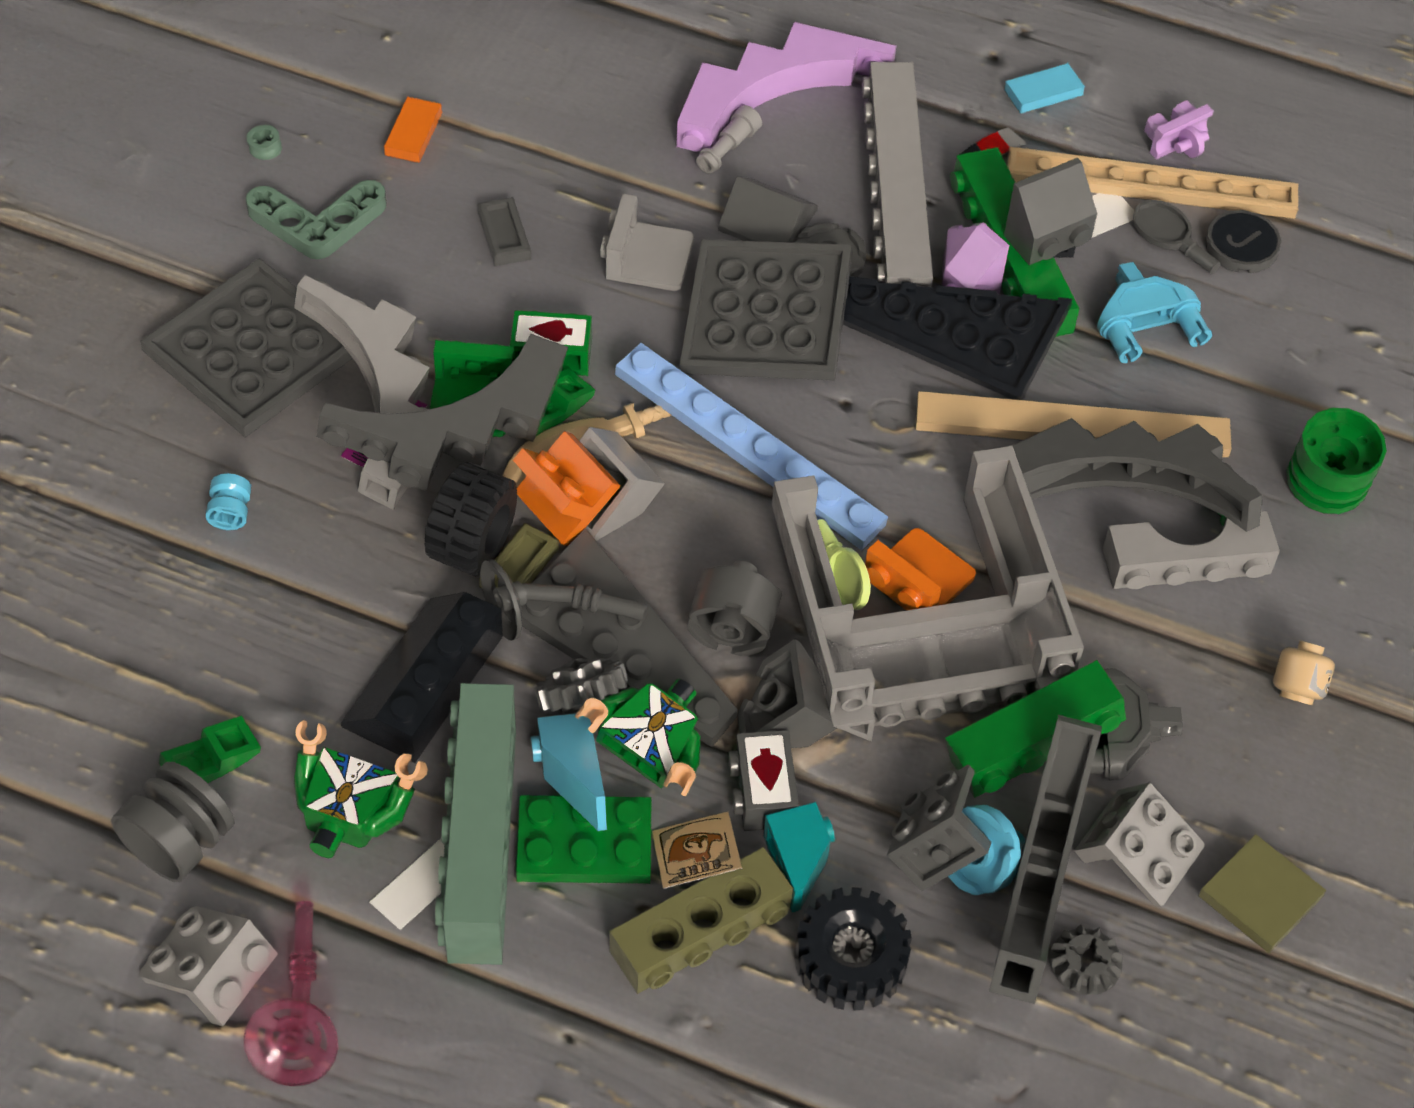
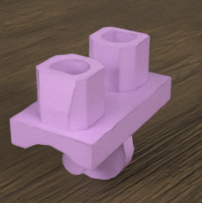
M1186 100L1177 104L1173 109L1171 121H1168L1160 113L1149 117L1144 132L1153 141L1150 154L1156 160L1174 151L1177 153L1184 152L1191 158L1203 154L1204 142L1209 140L1207 120L1213 115V110L1207 104L1196 109Z

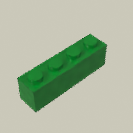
M1098 660L945 738L950 760L957 771L968 764L975 771L969 788L974 798L984 793H992L999 790L1007 781L1022 773H1031L1038 770L1047 760L1058 715L1102 726L1101 734L1115 730L1121 722L1126 720L1124 697Z

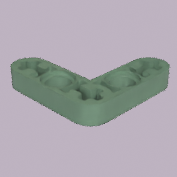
M374 180L359 182L317 216L269 186L255 187L246 195L248 214L253 221L311 259H323L333 254L383 213L387 205L384 186ZM341 215H348L353 218L352 221L345 224L334 221L336 217ZM288 218H296L300 221L297 225L291 227L281 224L283 220Z

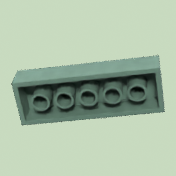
M461 683L460 700H452L453 738H449L448 741L450 777H446L445 780L447 816H443L442 819L444 856L439 858L438 873L439 884H441V898L437 897L435 909V924L438 926V946H446L447 962L450 964L502 965L516 743L514 685Z

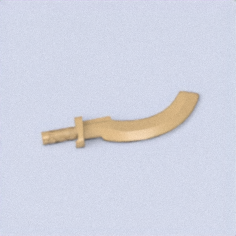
M634 403L623 406V415L609 420L603 417L587 418L552 427L536 436L534 442L529 440L525 442L513 454L502 476L514 480L516 487H518L525 479L526 474L513 461L515 456L522 448L539 453L541 450L547 452L564 431L572 433L578 440L582 438L589 427L615 431L621 437L633 434L634 438L637 439L645 436L644 425L672 415L659 405L635 412Z

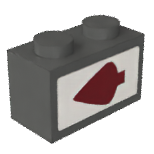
M789 730L737 733L736 749L728 751L730 777H738L739 788L733 789L732 792L734 815H742L744 831L764 830L766 815L799 807Z

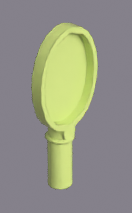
M819 519L817 521L842 605L852 603L854 610H860L868 603L871 590L866 565L856 551L849 547H843L824 519Z

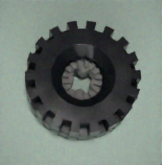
M852 887L851 895L844 896L842 888L832 891L830 901L823 894L816 899L815 909L810 905L804 912L803 921L799 923L794 958L797 959L796 970L798 976L804 975L803 985L809 992L815 987L818 988L816 999L825 1004L828 997L834 998V1008L844 1010L845 1002H853L854 1011L864 1010L866 1000H870L872 1007H876L882 1004L884 994L890 999L896 993L898 983L902 984L906 974L912 940L911 931L905 930L907 924L903 913L894 916L896 905L888 899L882 905L879 903V893L871 890L869 898L861 896L862 888ZM851 943L854 949L862 948L856 960H853L850 954H843L845 944Z

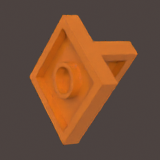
M566 431L560 435L547 452L541 450L539 453L522 448L513 459L516 465L526 474L525 479L517 487V495L556 539L566 546H569L589 525L621 487L572 433Z

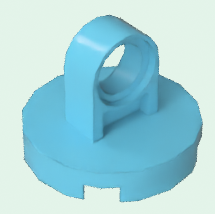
M988 805L967 806L963 808L962 812L991 841V846L986 855L948 877L959 889L972 895L998 892L1010 885L1018 873L1025 838L1018 830L1014 829L1012 823L1000 810Z

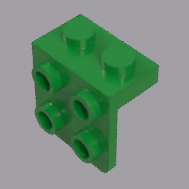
M435 340L433 351L435 382L430 409L450 405L473 395L500 377L515 360L514 347L499 344L489 345ZM495 429L493 437H502L506 432Z

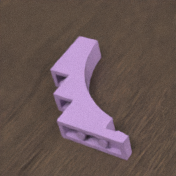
M794 22L783 50L749 42L737 71L702 63L677 122V147L700 152L703 148L711 149L719 140V134L731 122V116L740 106L747 105L754 109L778 96L814 87L851 86L856 73L869 76L871 62H894L896 46Z

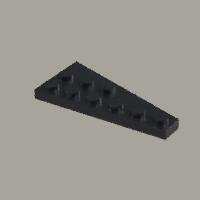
M849 277L843 325L1012 400H1023L1072 306V299L1058 297V300L1037 298V295L1022 294L1021 297L1001 295L997 291L940 285H937L936 288L917 286L916 283L910 282L891 284L878 282L877 279Z

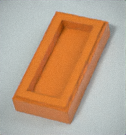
M407 97L384 145L385 156L420 163L442 115V104Z

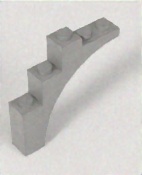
M304 275L297 285L294 308L323 326L348 351L359 366L370 389L375 412L393 414L429 410L424 407H418L415 404L425 390L430 367L422 364L413 356L402 354L412 340L416 316L410 314L403 307L392 305L384 300H381L375 310H373L362 301L352 299L332 289L327 283L316 281ZM368 458L361 471L358 492L394 510L408 487L388 477L391 463Z

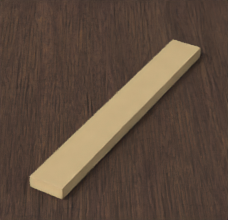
M1009 147L1007 166L1015 182L1078 157L1083 164L1092 193L1159 200L1231 211L1245 210L1262 215L1293 219L1296 218L1298 212V183Z
M918 391L916 430L1025 440L1072 418L1084 429L1089 430L1095 439L1135 421L1147 432L1152 433L1157 441L1160 442L1199 424L1208 433L1217 437L1221 444H1223L1222 457L1229 458L1231 452L1230 418Z

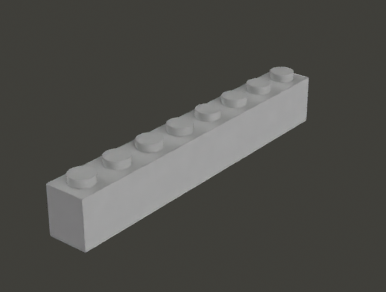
M871 62L869 77H863L862 98H868L869 102L864 104V124H870L871 128L866 130V150H872L873 153L868 155V176H874L875 181L870 182V203H876L877 208L872 209V230L879 232V236L874 237V258H881V264L876 266V279L881 283L901 284L902 282L916 283L917 286L931 287L933 273L914 65L909 62Z

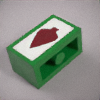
M514 311L510 346L514 347L515 359L519 356L530 334H534L568 347L561 371L569 368L579 376H588L592 346V315Z

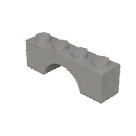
M1267 511L1261 512L1260 526L1248 532L1226 518L1221 534L1215 539L1199 545H1185L1173 542L1159 534L1149 522L1111 525L1108 528L1102 549L1113 589H1140L1145 586L1161 584L1176 586L1185 582L1203 580L1217 582L1226 578L1246 576L1258 578L1272 573L1280 552Z

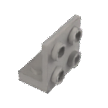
M1149 782L1118 790L1074 852L1084 863L1113 860L1154 906H1162L1204 848V842Z

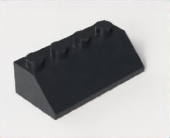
M467 592L431 598L341 722L342 728L399 756L411 754V761L416 763L450 714L452 700L460 699L461 683L470 684L502 639L501 608Z

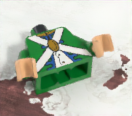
M677 678L666 693L656 685L648 683L641 690L631 687L616 694L607 695L603 700L589 698L585 701L575 717L578 719L581 716H585L590 719L592 724L588 730L591 733H594L603 723L595 740L659 788L662 789L664 786L667 787L669 783L674 782L683 788L681 795L686 796L699 767L701 736L694 729L698 717L687 709V706L697 695L695 689L688 682Z
M301 721L297 725L296 737L303 744V750H299L297 753L294 774L297 808L304 814L306 827L310 831L315 832L309 845L314 853L324 858H333L341 842L358 848L365 847L372 837L381 836L403 821L415 792V788L412 786L413 782L420 781L427 774L428 768L424 761H419L415 771L410 775L407 767L412 758L411 754L399 756L395 763L396 772L325 747L319 753L316 752V746L321 744L327 736L325 726L322 723H318L317 735L310 741L305 735L307 721Z

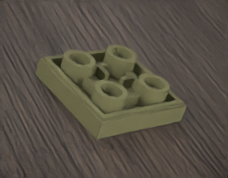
M1255 834L1201 889L1199 897L1270 954L1323 898L1327 890Z

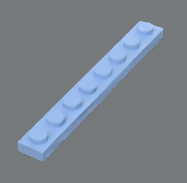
M640 343L616 365L615 375L662 407V409L772 487H774V481L814 475L818 486L815 510L817 519H824L832 530L860 550H863L886 526L887 515L644 344Z

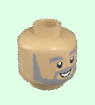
M1299 641L1298 648L1287 647L1281 651L1273 677L1274 686L1281 690L1279 696L1308 705H1313L1314 700H1321L1326 697L1335 664L1330 658L1322 656L1325 647Z

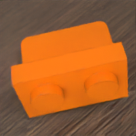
M920 528L912 529L891 549L879 540L867 549L865 565L869 573L870 583L906 611L949 604L975 579L976 571L971 565Z

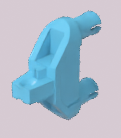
M1134 262L1119 265V272L1116 274L1115 279L1118 284L1116 292L1105 306L1099 318L1097 329L1102 337L1110 340L1121 363L1128 362L1125 354L1129 357L1130 362L1135 361L1142 354V348L1132 333L1135 331L1175 322L1180 324L1188 338L1189 344L1193 347L1198 345L1195 338H1197L1200 346L1211 339L1212 331L1208 328L1200 314L1201 302L1194 291L1180 283L1158 276L1144 278Z

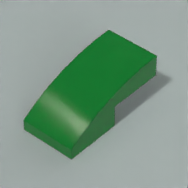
M569 368L561 371L536 436L545 430L559 425L577 412L594 396L596 390Z
M241 715L202 728L201 739L160 752L159 764L162 766L165 762H176L190 769L205 782L210 783L259 754L261 746Z

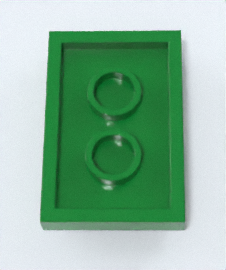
M520 795L517 882L650 884L652 797L605 796L607 830L597 831L562 796Z

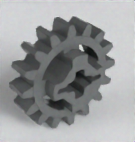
M600 657L592 659L579 658L569 661L568 664L560 668L553 669L551 671L552 676L546 677V681L538 682L537 686L534 687L539 708L541 707L542 710L551 708V711L561 708L563 713L579 711L589 698L603 700L607 695L618 693V689L627 687L629 680L624 662L621 663L620 660L613 662L606 660L602 662Z

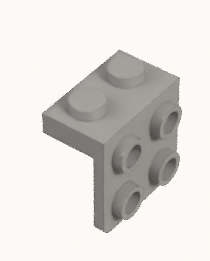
M622 194L618 209L612 208L609 219L611 234L610 236L604 235L601 244L600 257L606 258V279L671 291L679 290L683 283L694 243L693 233L686 230L637 222V196Z
M194 906L178 918L173 930L162 944L149 955L146 964L140 970L139 976L145 983L186 994L211 1023L224 1026L278 953L249 919Z

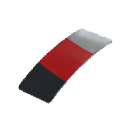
M1006 127L982 138L959 155L998 147L1001 155L1009 152V147L1018 148L1025 145L1026 142L1013 130Z

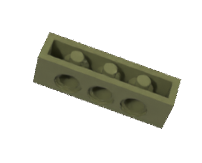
M764 847L740 859L742 869L707 877L609 931V952L637 994L649 987L651 989H658L672 979L674 973L687 966L694 968L703 964L719 948L727 944L729 946L737 945L744 941L753 929L764 923L767 925L777 923L787 915L791 908L793 887ZM742 898L750 901L751 904L739 906L732 901ZM705 919L711 921L713 925L699 927L694 922ZM666 940L674 943L675 946L669 949H662L655 944Z

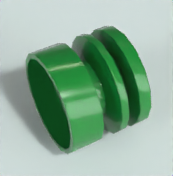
M1329 408L1317 412L1307 421L1286 470L1287 483L1295 498L1306 507L1324 514H1341L1355 509L1364 501L1373 479L1383 463L1387 452L1385 437L1378 425L1360 412L1349 408Z

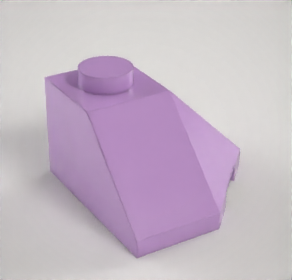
M975 223L970 227H963L962 225L952 226L947 231L941 286L997 291L1000 294L1009 244L985 223Z

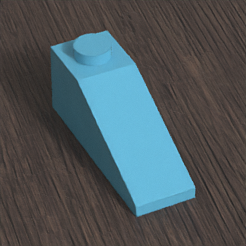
M576 714L537 718L538 736H530L533 762L542 763L544 779L597 831L607 830L605 793L594 736L588 730L591 720L585 716L577 719L575 717Z

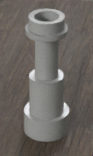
M747 105L740 106L731 116V122L719 134V140L711 149L703 148L699 152L696 163L703 172L712 174L714 171H717L722 165L721 158L730 149H736L746 137H752L762 126V119L755 109Z

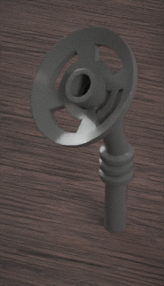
M493 559L486 560L481 565L480 578L485 601L501 608L503 636L511 641L518 639L521 635V606L526 605L527 600L572 603L573 608L576 609L581 605L584 611L590 608L592 613L601 610L644 621L647 615V604L603 594L600 588H596L593 591L592 586H587L584 589V585L580 583L577 587L534 583L521 584L519 581L512 582L506 571ZM495 574L499 578L498 588L495 587Z

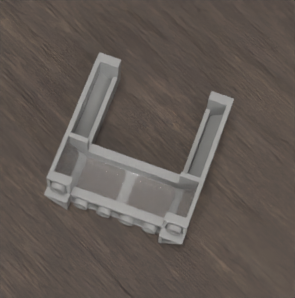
M1013 446L973 451L964 495V503L995 597L853 619L854 608L852 603L842 605L815 514L818 493L815 476L774 481L772 509L834 727L872 742L874 726L891 727L900 724L902 721L920 718L933 720L944 714L962 711L965 713H975L986 707L1008 706L1078 670L1084 646Z

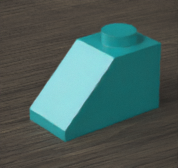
M816 802L769 814L765 818L763 837L770 856L793 887L792 912L801 910L828 861L830 843L835 841L832 823L828 816H821Z

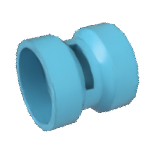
M226 473L215 476L211 480L209 491L211 500L208 502L206 509V520L208 523L222 530L242 528L247 521L248 508L245 504L250 500V482L236 474Z

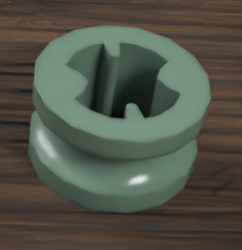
M260 125L248 132L246 138L253 157L268 160L277 157L281 153L282 144L279 132L275 127Z

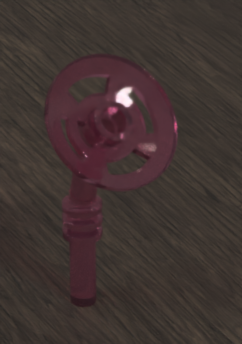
M298 901L295 903L294 951L289 954V960L291 961L289 963V970L291 971L289 973V980L293 982L291 998L270 1001L257 1009L251 1016L244 1033V1048L252 1066L268 1080L286 1086L307 1085L322 1078L333 1066L339 1046L337 1031L330 1018L320 1008L310 1003L311 983L316 980V973L314 971L317 970V964L315 963L317 953L312 951L314 904L310 901ZM281 1009H290V1015L281 1018L276 1017L272 1013ZM318 1022L322 1025L326 1033V1051L320 1047L322 1042V1035L320 1028L317 1025ZM259 1028L266 1029L265 1044L270 1052L267 1057L259 1044ZM310 1029L314 1036V1043L308 1040ZM273 1031L280 1032L277 1038V1045L274 1041ZM308 1056L313 1063V1066L301 1070L281 1067L285 1058L299 1060Z

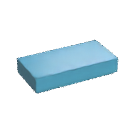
M1069 63L1008 80L1004 90L1021 114L1083 96L1085 86Z

